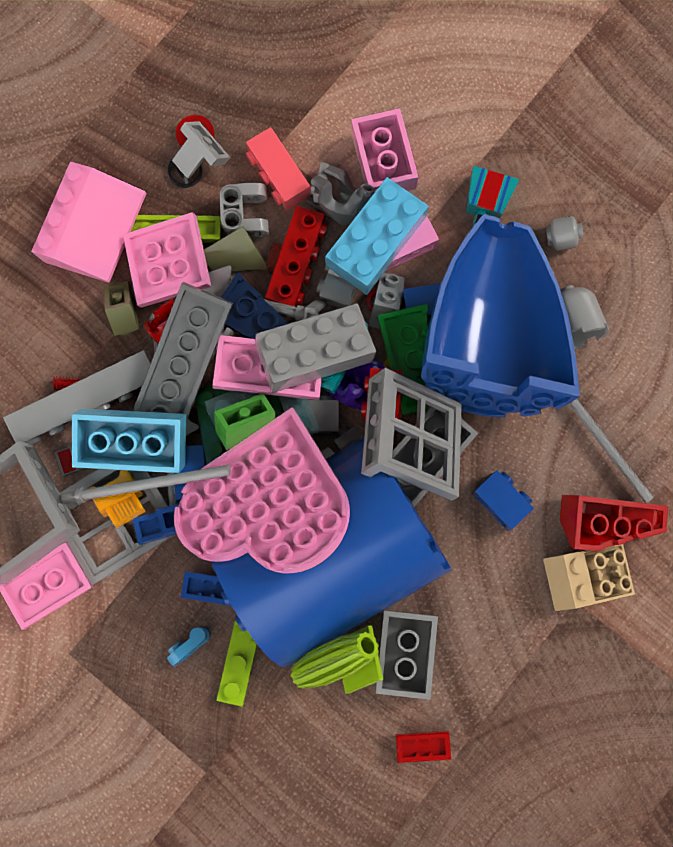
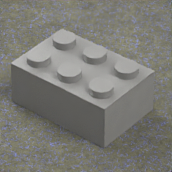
M383 611L378 652L383 680L375 683L376 694L431 699L438 616Z

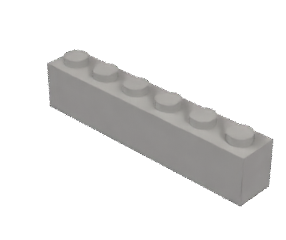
M143 350L3 417L15 443L21 441L34 445L42 441L40 436L48 432L52 436L65 430L63 425L71 422L72 414L80 409L107 410L111 408L109 403L117 399L122 403L134 397L132 392L142 388L152 362V357L148 350Z

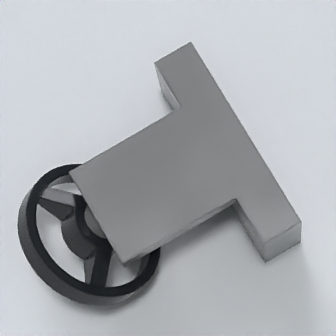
M200 121L185 122L180 130L188 139L168 165V175L171 181L181 188L192 187L200 181L203 172L201 163L204 159L211 166L225 165L231 158ZM199 167V174L197 178L193 182L189 183L188 178H191V176ZM171 168L178 171V174L184 178L185 184L178 183L172 178Z

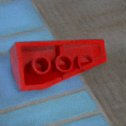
M562 495L560 523L572 549L600 551L610 546L622 545L628 541L647 538L667 531L668 506L580 495Z

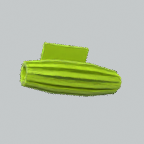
M366 626L349 635L337 637L309 651L291 668L293 683L297 684V687L305 689L326 686L343 679L345 694H350L382 681L383 675L378 656L379 645L374 637L372 626Z

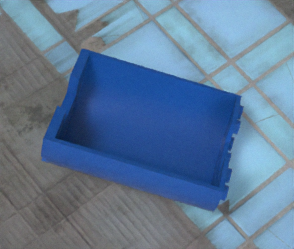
M364 436L326 458V461L344 488L350 506V517L346 533L338 547L327 559L315 567L297 573L271 571L260 565L249 553L229 561H211L224 590L221 592L222 598L228 607L232 606L238 615L235 617L237 624L242 631L247 630L262 651L279 667L286 668L292 665L312 649L345 634L453 570L397 480L398 478L381 471L372 477L361 474Z

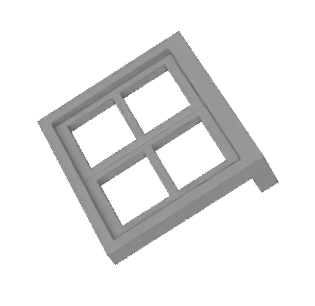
M387 368L381 370L369 379L361 474L372 477L381 471L451 501L458 498L462 404ZM397 391L418 400L416 427L395 418ZM425 404L445 413L444 439L424 431ZM394 430L416 439L414 467L392 458ZM423 443L444 451L443 480L422 471Z
M98 469L66 488L60 494L73 492L76 488L80 487L84 489L102 487L118 478L121 470ZM129 470L131 474L134 473L137 480L152 478L148 471ZM159 488L144 490L147 497L140 501L143 506L151 502L155 510L169 506ZM77 502L66 503L69 511L81 505ZM111 519L82 537L76 533L66 542L90 584L94 586L173 536L139 545L138 542H134L125 525L119 528L114 526L127 549L100 566L96 565L84 542L109 526H114Z

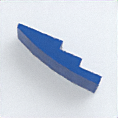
M179 504L157 509L155 513L134 518L133 524L138 544L143 545L176 535L174 512L175 507H179Z
M185 571L180 598L226 605L221 595V592L224 590L217 576Z

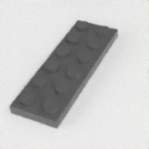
M181 283L133 411L186 414L187 421L233 306L232 302L188 283Z

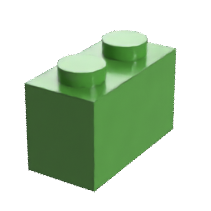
M264 393L214 411L215 431L225 449L228 450L274 420L275 411Z

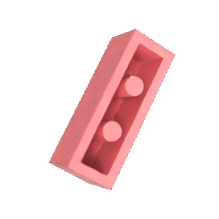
M271 127L246 142L248 152L245 155L252 166L256 165L258 167L260 179L265 185H270L273 190L271 192L272 197L278 205L282 204L287 211L311 196V186Z

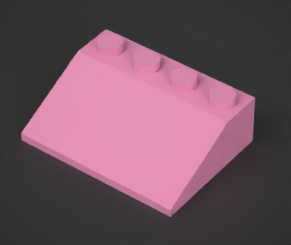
M70 162L31 252L47 264L109 283L125 247L123 234L131 232L147 193L92 167Z

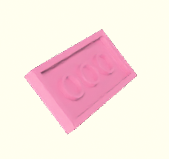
M220 336L217 347L213 389L319 400L321 378L272 393L255 346V339Z

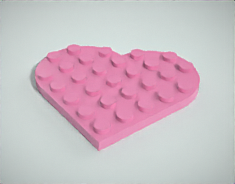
M293 407L201 468L206 469L230 465L231 475L186 483L181 491L183 496L179 507H175L174 525L177 536L181 543L197 557L208 561L222 562L249 553L260 565L278 573L302 572L315 567L327 559L342 541L350 517L349 500L344 488Z

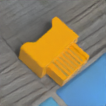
M121 470L118 478L104 486L135 481L129 470ZM141 491L92 499L103 517L109 516L116 528L146 512L138 499L143 495Z

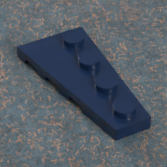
M237 272L221 298L233 303L225 326L245 338L256 339L257 333L289 324Z

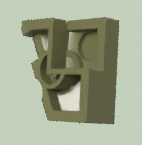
M244 226L204 249L206 263L212 271L226 266H231V272L265 270L269 267Z

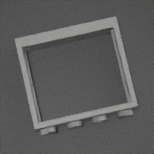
M18 441L0 455V475L19 462L55 528L3 566L0 563V584H8L80 531L67 505L62 502L61 494L35 447Z

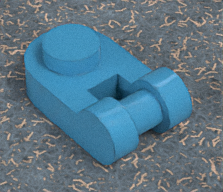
M198 627L192 629L189 634L190 639L185 643L180 641L168 650L170 655L167 659L173 667L182 663L209 641L211 633L207 628Z

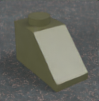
M124 281L105 286V312L114 336L120 334L128 335L138 330V316L129 282Z

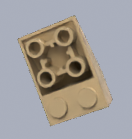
M623 544L610 546L600 551L584 550L543 559L555 611L577 609L635 595Z

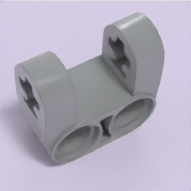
M229 184L221 189V226L226 236L244 226L250 238H263L269 235L268 220L262 218H243L244 203H261L267 200V187L265 184ZM231 196L237 198V201L233 203H228L225 200ZM229 220L238 221V225L234 227L228 226L226 223Z

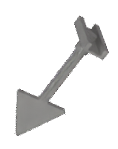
M231 266L208 272L211 287L202 290L221 297L229 286ZM318 299L306 307L300 305L295 307L265 300L278 314L293 317L297 321L319 315V311L326 306V301Z

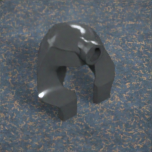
M330 165L325 169V173L338 180L340 190L338 201L332 196V184L330 181L316 175L311 179V184L320 190L318 196L319 203H314L313 197H307L306 202L336 223L349 226L369 201L370 197H372L375 189L368 184H362L355 189L345 170Z

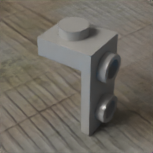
M384 272L379 278L368 326L379 328L377 315L400 309L404 277Z

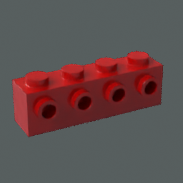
M300 206L295 207L265 300L295 307L298 305L302 306L305 298V293L302 292L305 283H310L313 270L310 269L312 261H317L321 249L318 246L320 238H325L328 224L325 223V214Z

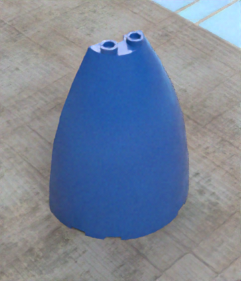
M485 214L481 216L466 235L450 261L439 286L426 335L421 379L424 380L425 387L461 403L462 412L488 417H506V413L520 412V415L525 417L541 414V409L551 406L559 409L579 397L577 361L569 316L558 282L543 249L530 226L518 222H509L504 225L500 223V218Z

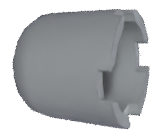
M570 285L560 290L569 316L574 349L587 346L586 341L594 337L599 341L610 332L596 296L590 289Z

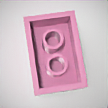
M395 109L352 119L351 134L364 184L371 185L376 192L382 182L388 177L407 191L416 189L418 174L401 110Z

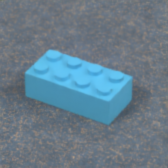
M386 177L325 256L326 267L367 295L425 220L429 206Z
M80 409L72 414V467L180 473L185 467L186 414Z

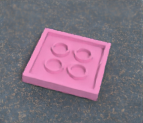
M193 212L123 234L137 306L142 308L175 298L182 282L199 289L211 287L198 221Z

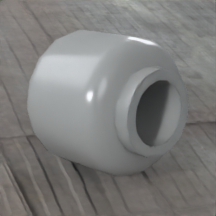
M574 216L554 218L550 221V226H546L548 246H553L556 251L576 248L579 244V238H584L582 223H577Z

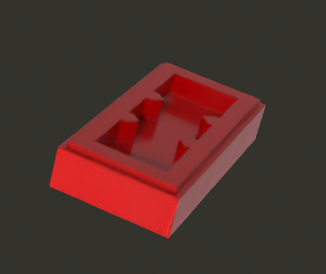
M448 730L395 734L397 763L452 760Z

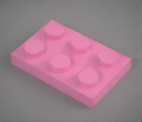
M66 542L8 584H0V592L22 630H26L94 588Z

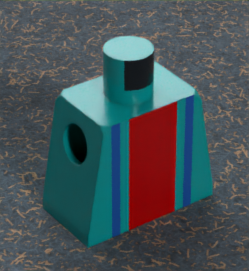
M473 166L469 179L466 212L475 215L472 226L477 223L483 214L501 218L519 179Z

